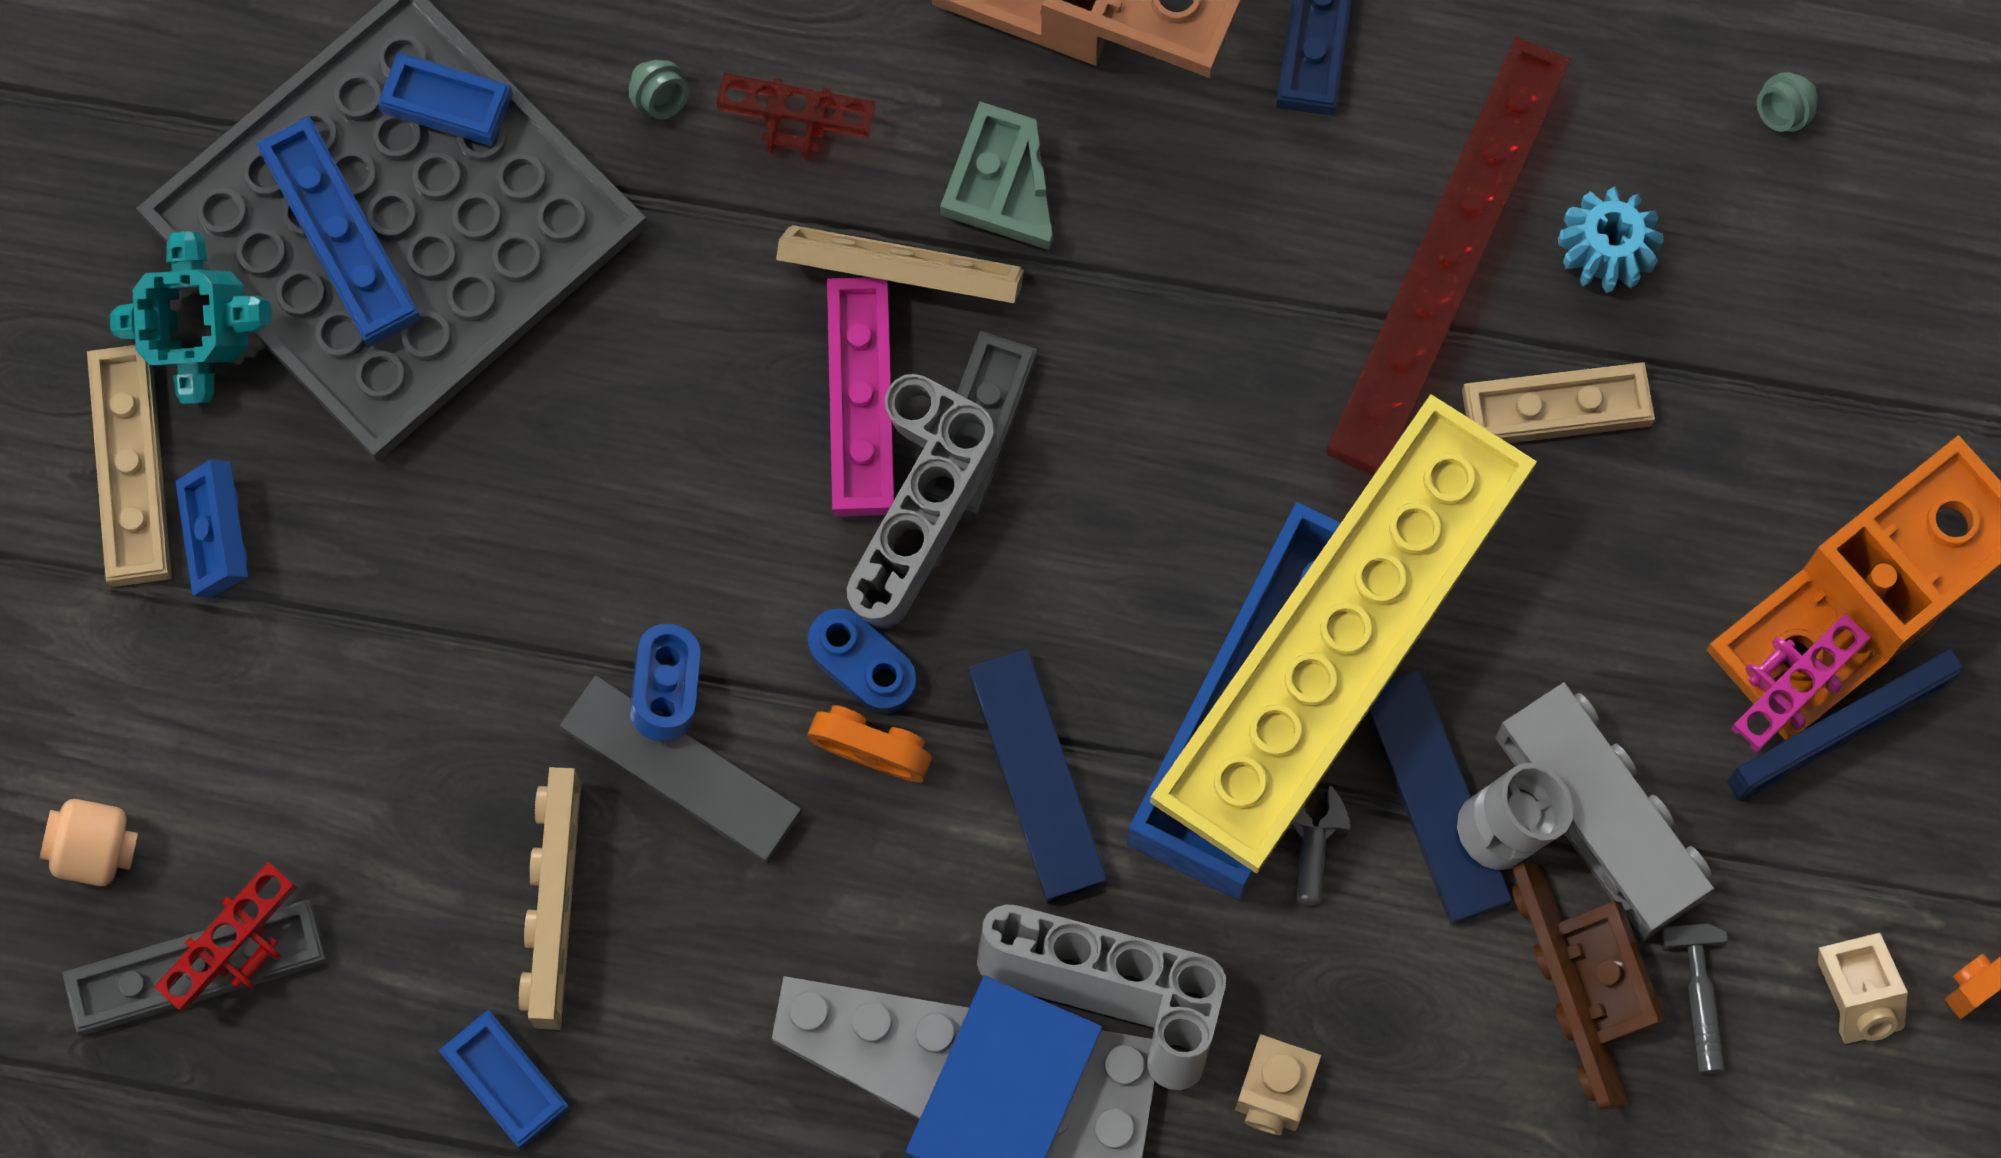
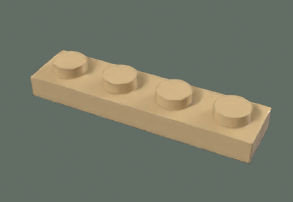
M549 767L548 786H538L536 793L535 820L537 824H544L542 848L533 847L531 852L530 884L539 886L537 910H527L524 928L525 947L534 948L532 973L522 972L519 986L520 1011H528V1019L535 1029L561 1030L581 795V781L575 768Z

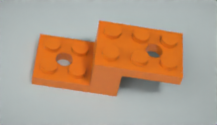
M1958 435L1821 544L1803 570L1711 642L1706 651L1749 700L1755 704L1765 692L1758 685L1754 687L1749 683L1750 677L1745 667L1750 663L1759 667L1775 651L1772 645L1774 638L1780 637L1785 641L1798 642L1810 649L1846 614L1870 636V639L1835 674L1841 682L1842 688L1836 694H1831L1826 689L1827 683H1825L1798 710L1805 718L1806 724L1800 730H1796L1790 725V719L1778 733L1787 740L1811 727L1926 634L1948 608L2001 566V481ZM1942 509H1953L1961 513L1967 521V534L1961 537H1951L1944 534L1937 526L1936 513ZM1842 629L1833 638L1834 644L1843 650H1847L1856 641L1855 636L1848 629ZM1821 650L1815 656L1827 668L1834 663L1833 656L1826 650ZM1782 662L1769 676L1777 682L1790 668ZM1796 671L1791 674L1790 683L1796 691L1805 693L1813 688V680L1806 672ZM1779 692L1791 703V699L1786 694Z

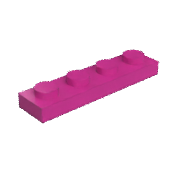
M872 277L827 279L833 517L886 515L894 502L892 421L885 409V396L891 385L888 280Z

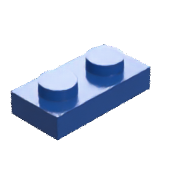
M210 459L175 482L192 596L213 598L248 578L246 567L247 551L242 540L238 514L239 499L237 490L234 487L231 462Z

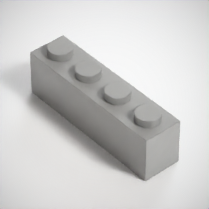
M1563 682L1502 722L1495 739L1515 766L1522 763H1537L1548 767L1561 777L1570 791L1574 805L1573 821L1564 835L1610 899L1622 902L1631 928L1641 942H1644L1663 927H1666L1702 903L1714 889L1709 882L1712 874L1701 854L1692 846L1685 849L1671 830L1674 826V821L1663 802L1655 795L1647 797L1636 782L1634 776L1637 774V771L1626 751L1616 743L1610 746L1596 727L1600 721L1591 703L1581 693L1573 695Z

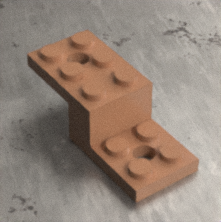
M932 0V5L1095 66L1099 61L1107 40L1210 78L1243 0H1193V4L1182 12H1172L1165 9L1159 0Z

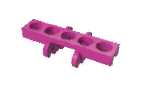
M1844 614L1803 656L1794 649L1796 645L1793 641H1785L1780 637L1774 638L1772 645L1775 651L1759 667L1751 663L1745 667L1750 677L1749 683L1754 687L1758 685L1765 694L1732 726L1731 730L1736 735L1738 733L1741 734L1751 744L1750 748L1756 753L1790 719V725L1794 729L1800 730L1806 724V721L1798 710L1825 683H1827L1826 689L1831 694H1836L1842 688L1841 682L1835 674L1870 639V636ZM1842 629L1851 631L1856 640L1847 650L1838 648L1833 642V638ZM1821 650L1828 651L1834 658V663L1829 668L1815 657ZM1784 660L1787 661L1792 667L1775 682L1769 675ZM1796 671L1806 672L1813 680V688L1805 693L1796 691L1790 683L1792 673ZM1779 692L1786 694L1791 699V703ZM1757 714L1764 715L1770 722V727L1761 736L1753 734L1747 726Z

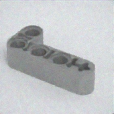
M918 374L904 375L896 379L889 386L885 396V409L897 431L906 439L924 449L850 577L847 586V599L854 612L876 629L891 628L899 624L906 616L965 512L967 505L996 457L999 448L998 432L989 413L985 409L933 380ZM921 395L931 400L930 409L924 417L918 420H908L901 417L900 411L907 399ZM966 424L982 426L985 429L983 440L977 446L963 449L954 444L955 433L960 427ZM944 476L954 481L955 487L948 499L936 503L924 499V490L930 480ZM906 530L922 532L924 534V542L922 548L917 553L905 557L894 553L893 545L900 533ZM883 561H887L898 573L905 574V578L900 579L894 571L889 576L881 565ZM885 586V589L891 596V600L887 605L882 602H876L872 607L865 597L866 593L870 589L880 592Z
M1006 904L998 906L986 915L982 925L977 955V966L982 976H988L1033 996L1153 1027L1154 1032L1147 1057V1068L1150 1076L1159 1085L1173 1090L1190 1088L1200 1080L1206 1065L1226 988V975L1223 968L1214 959L1195 952L1018 905ZM1060 960H1072L1077 962L1078 965H1068ZM1123 976H1133L1140 981H1129L1124 979ZM1185 993H1195L1200 995L1202 998H1192L1190 996H1187ZM1179 1045L1187 1048L1189 1052H1178L1170 1046Z

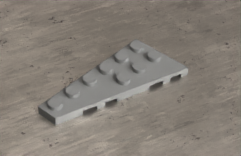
M783 976L772 1041L774 1044L840 1079L843 1078L873 1094L879 1100L895 1109H901L920 1120L969 1008ZM1101 1031L1046 1158H1142L1155 1081L1150 1076L1147 1068V1057L1152 1039Z

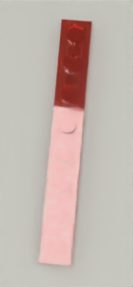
M1515 37L1330 440L1326 455L1375 475L1401 438L1566 74L1570 58Z

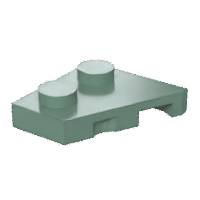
M979 101L940 205L941 216L1050 250L1053 233L1048 212L1046 184L1041 163L1036 119Z

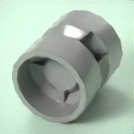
M1522 763L1464 802L1458 813L1457 830L1462 845L1468 854L1479 864L1494 870L1511 869L1566 833L1573 821L1574 805L1570 791L1560 776L1546 766L1537 763Z

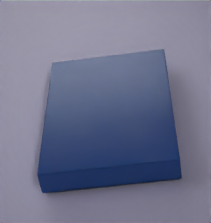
M984 975L905 1151L906 1156L911 1158H1046L1100 1036L1102 1026Z

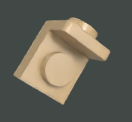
M1880 933L1819 947L1818 964L1840 1011L1839 1033L1844 1043L1848 1044L1861 1040H1881L1905 1027L1908 992Z
M1260 1034L1235 1111L1247 1114L1245 1123L1266 1133L1281 1135L1283 1128L1296 1131L1321 1055Z

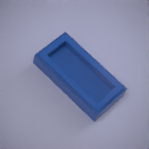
M398 52L377 105L382 114L493 146L513 92L511 85Z
M489 1010L484 1012L438 1050L520 1150H523L570 1110L567 1103Z

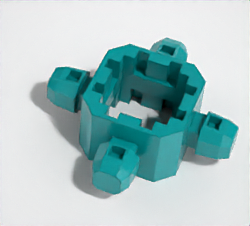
M194 231L171 233L167 241L166 262L171 263L172 271L145 273L132 290L133 303L120 305L110 313V330L112 334L120 339H135L136 351L149 365H177L178 375H173L176 396L181 404L210 403L214 394L215 373H210L209 364L236 362L248 347L247 333L264 330L272 322L270 302L262 297L245 296V285L231 271L204 270L203 261H208L205 240L200 232ZM199 287L200 295H209L210 305H203L204 326H211V336H202V347L182 349V341L172 340V331L178 330L177 310H170V300H179V290Z

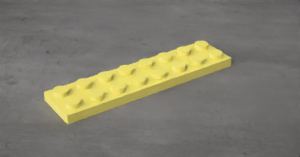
M1430 394L1151 795L1150 803L1257 874L1534 470L1537 461Z

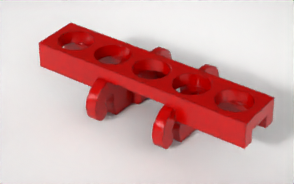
M268 862L233 901L226 897L221 902L226 908L196 941L190 937L185 941L184 944L189 949L158 981L154 988L182 1013L185 1012L218 974L224 978L230 971L235 976L230 982L234 987L238 988L243 983L252 990L254 985L249 978L270 955L277 960L282 957L274 950L278 942L273 937L267 942L261 938L266 932L262 926L297 887ZM272 877L280 881V891L273 899L266 900L258 896L259 891ZM250 901L258 905L259 912L255 919L243 911ZM236 916H237L243 923L238 922L237 919H236ZM222 925H231L236 929L237 933L234 943L226 948L216 946L213 941L216 929ZM250 937L260 947L238 970L228 959ZM204 949H209L210 951H212L214 954V958ZM200 957L210 968L204 972H197L192 968V965ZM184 973L188 974L192 979V988L183 996L172 995L170 992L172 986Z

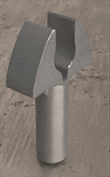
M1329 786L1327 792L1326 809L1328 814L1320 819L1318 827L1313 826L1312 818L1306 813L1304 804L1288 828L1294 829L1301 838L1297 900L1304 905L1313 906L1322 901L1326 841L1334 833L1348 835L1350 830V820L1345 806L1332 786Z

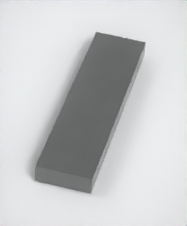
M595 675L559 725L561 730L767 865L802 815L801 808L687 734L671 741H657L645 737L632 724L630 718L631 698Z
M309 899L279 908L262 926L266 932L261 938L267 942L273 937L278 942L274 950L282 957L277 960L270 955L249 980L253 985L328 963L313 903ZM222 925L217 928L213 935L214 944L220 948L232 945L236 940V929L231 925ZM205 930L62 972L76 1033L80 1036H85L175 1009L176 1007L159 993L154 986L189 949L184 944L189 937L196 941ZM249 937L228 961L239 970L260 946ZM204 949L214 958V954L212 951H210L209 949ZM199 957L192 965V968L197 972H204L210 966ZM230 971L224 978L218 974L193 1003L243 989L247 986L242 983L238 988L234 987L230 982L235 976ZM184 973L170 989L171 994L174 996L185 995L192 988L191 977Z

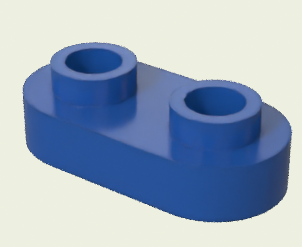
M831 609L822 613L813 621L808 632V646L813 661L820 669L865 708L874 713L883 715L893 714L909 705L916 692V674L911 661L853 611ZM835 630H844L850 635L848 643L841 647L830 645L827 638ZM884 669L892 671L896 675L895 682L888 687L878 686L873 681V677L878 671Z
M659 624L649 628L640 638L636 653L630 718L634 727L642 735L657 741H671L684 735L691 725L695 711L701 651L696 637L681 626ZM668 660L675 666L661 665L658 661ZM662 711L668 714L670 717L658 716L653 712Z

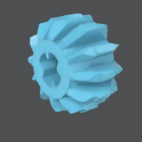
M1615 186L1608 189L1604 202L1590 191L1583 196L1581 208L1572 206L1566 212L1564 222L1568 228L1560 231L1558 244L1559 247L1569 250L1563 260L1565 269L1583 267L1584 270L1580 277L1582 286L1591 283L1595 276L1602 279V287L1606 294L1614 290L1617 278L1631 289L1638 284L1640 272L1649 273L1655 268L1658 259L1653 252L1660 250L1663 244V233L1652 230L1658 220L1656 211L1641 213L1637 211L1641 203L1639 193L1630 197L1628 202L1625 203L1619 201V193ZM1607 235L1612 236L1613 244L1616 246L1609 245V239Z

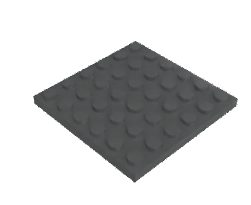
M382 0L136 208L142 219L166 243L173 232H200L205 240L208 261H203L204 270L231 271L245 285V296L262 297L270 302L272 311L271 324L264 330L252 333L377 463L648 227L646 217L429 0ZM397 53H404L511 85L513 96L494 145L489 146L380 113L377 104ZM310 116L422 319L368 348L255 144Z

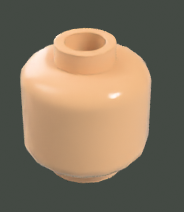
M70 799L62 805L60 812L50 810L39 859L49 860L50 872L56 878L96 886H106L114 879L117 868L130 870L138 833L125 830L127 818L121 808L79 799Z

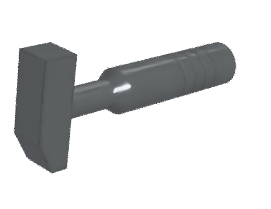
M1708 923L1663 927L1661 929L1663 950L1688 949L1691 972L1688 994L1699 1074L1723 1072L1725 1069L1721 1052L1722 1046L1719 1035L1714 986L1707 976L1704 947L1725 945L1727 943V933Z

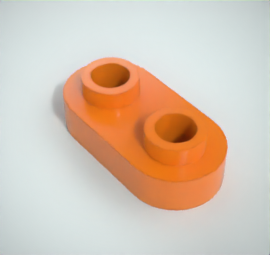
M832 706L830 713L816 712L806 736L816 746L910 782H923L932 756L923 749L925 740L918 735L895 727L890 728L888 734L865 725L867 719L864 716L841 706Z

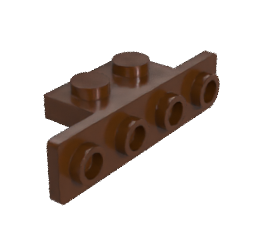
M1530 863L1513 867V872L1518 884L1512 887L1513 897L1519 912L1527 921L1531 920L1539 943L1534 945L1537 964L1544 977L1554 982L1561 1002L1556 1005V1016L1564 1035L1570 1041H1575L1583 1064L1578 1065L1577 1070L1581 1086L1586 1096L1591 1101H1596L1600 1109H1619L1629 1105V1101L1608 1044L1666 1023L1623 904L1622 902L1613 901L1563 921L1544 868L1541 865Z

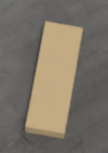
M1645 362L1466 383L1462 389L1466 417L1507 443L1650 427L1655 420Z

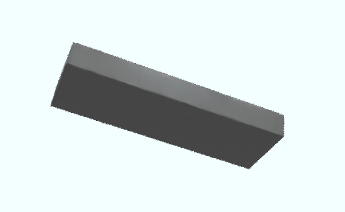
M983 331L979 332L957 394L980 405L989 413L999 435V448L996 457L963 515L974 519L979 517L1037 359V349ZM966 424L955 433L954 444L963 449L973 448L983 440L985 429L977 424ZM944 476L930 480L924 490V499L933 503L948 499L953 493L954 481Z

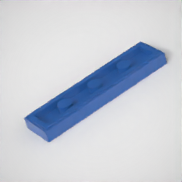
M310 116L255 143L367 348L422 320Z

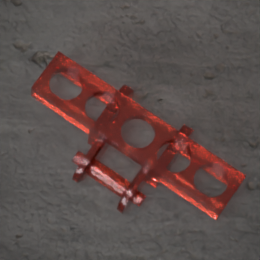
M723 73L716 102L718 110L765 118L766 127H770L769 132L763 131L762 140L767 141V152L772 153L775 145L801 149L803 159L807 160L810 157L811 150H818L819 142L814 141V137H823L824 130L869 138L871 122L876 110L875 101L834 94L831 88L823 87L822 91L786 85L783 84L782 79L774 78L773 82L728 73ZM728 88L749 92L748 97L740 102L730 100L726 93ZM757 94L769 96L766 107H762L756 102ZM792 95H801L806 98L808 104L803 111L793 113L786 109V99ZM819 102L817 112L815 114L814 107ZM828 107L837 108L835 114L827 118ZM847 110L863 113L866 116L861 122L852 124L844 119L843 113ZM781 118L807 123L805 137L779 133Z

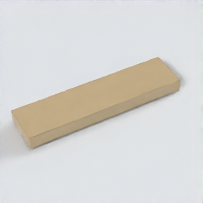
M794 225L788 227L780 237L776 260L1009 303H1015L1021 291L1024 269H1021L1020 266Z
M136 345L87 351L106 582L110 587L172 579L154 367L149 365L136 351Z

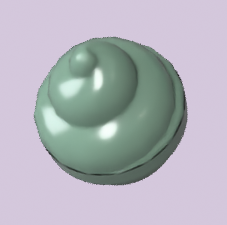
M651 60L640 63L633 70L629 84V98L633 106L641 114L656 119H668L677 114L686 104L689 96V87L686 83L684 72L675 63L664 60Z
M1790 72L1776 74L1765 82L1757 97V110L1761 119L1769 128L1779 132H1795L1804 128L1813 121L1817 112L1818 95L1816 86L1807 78Z

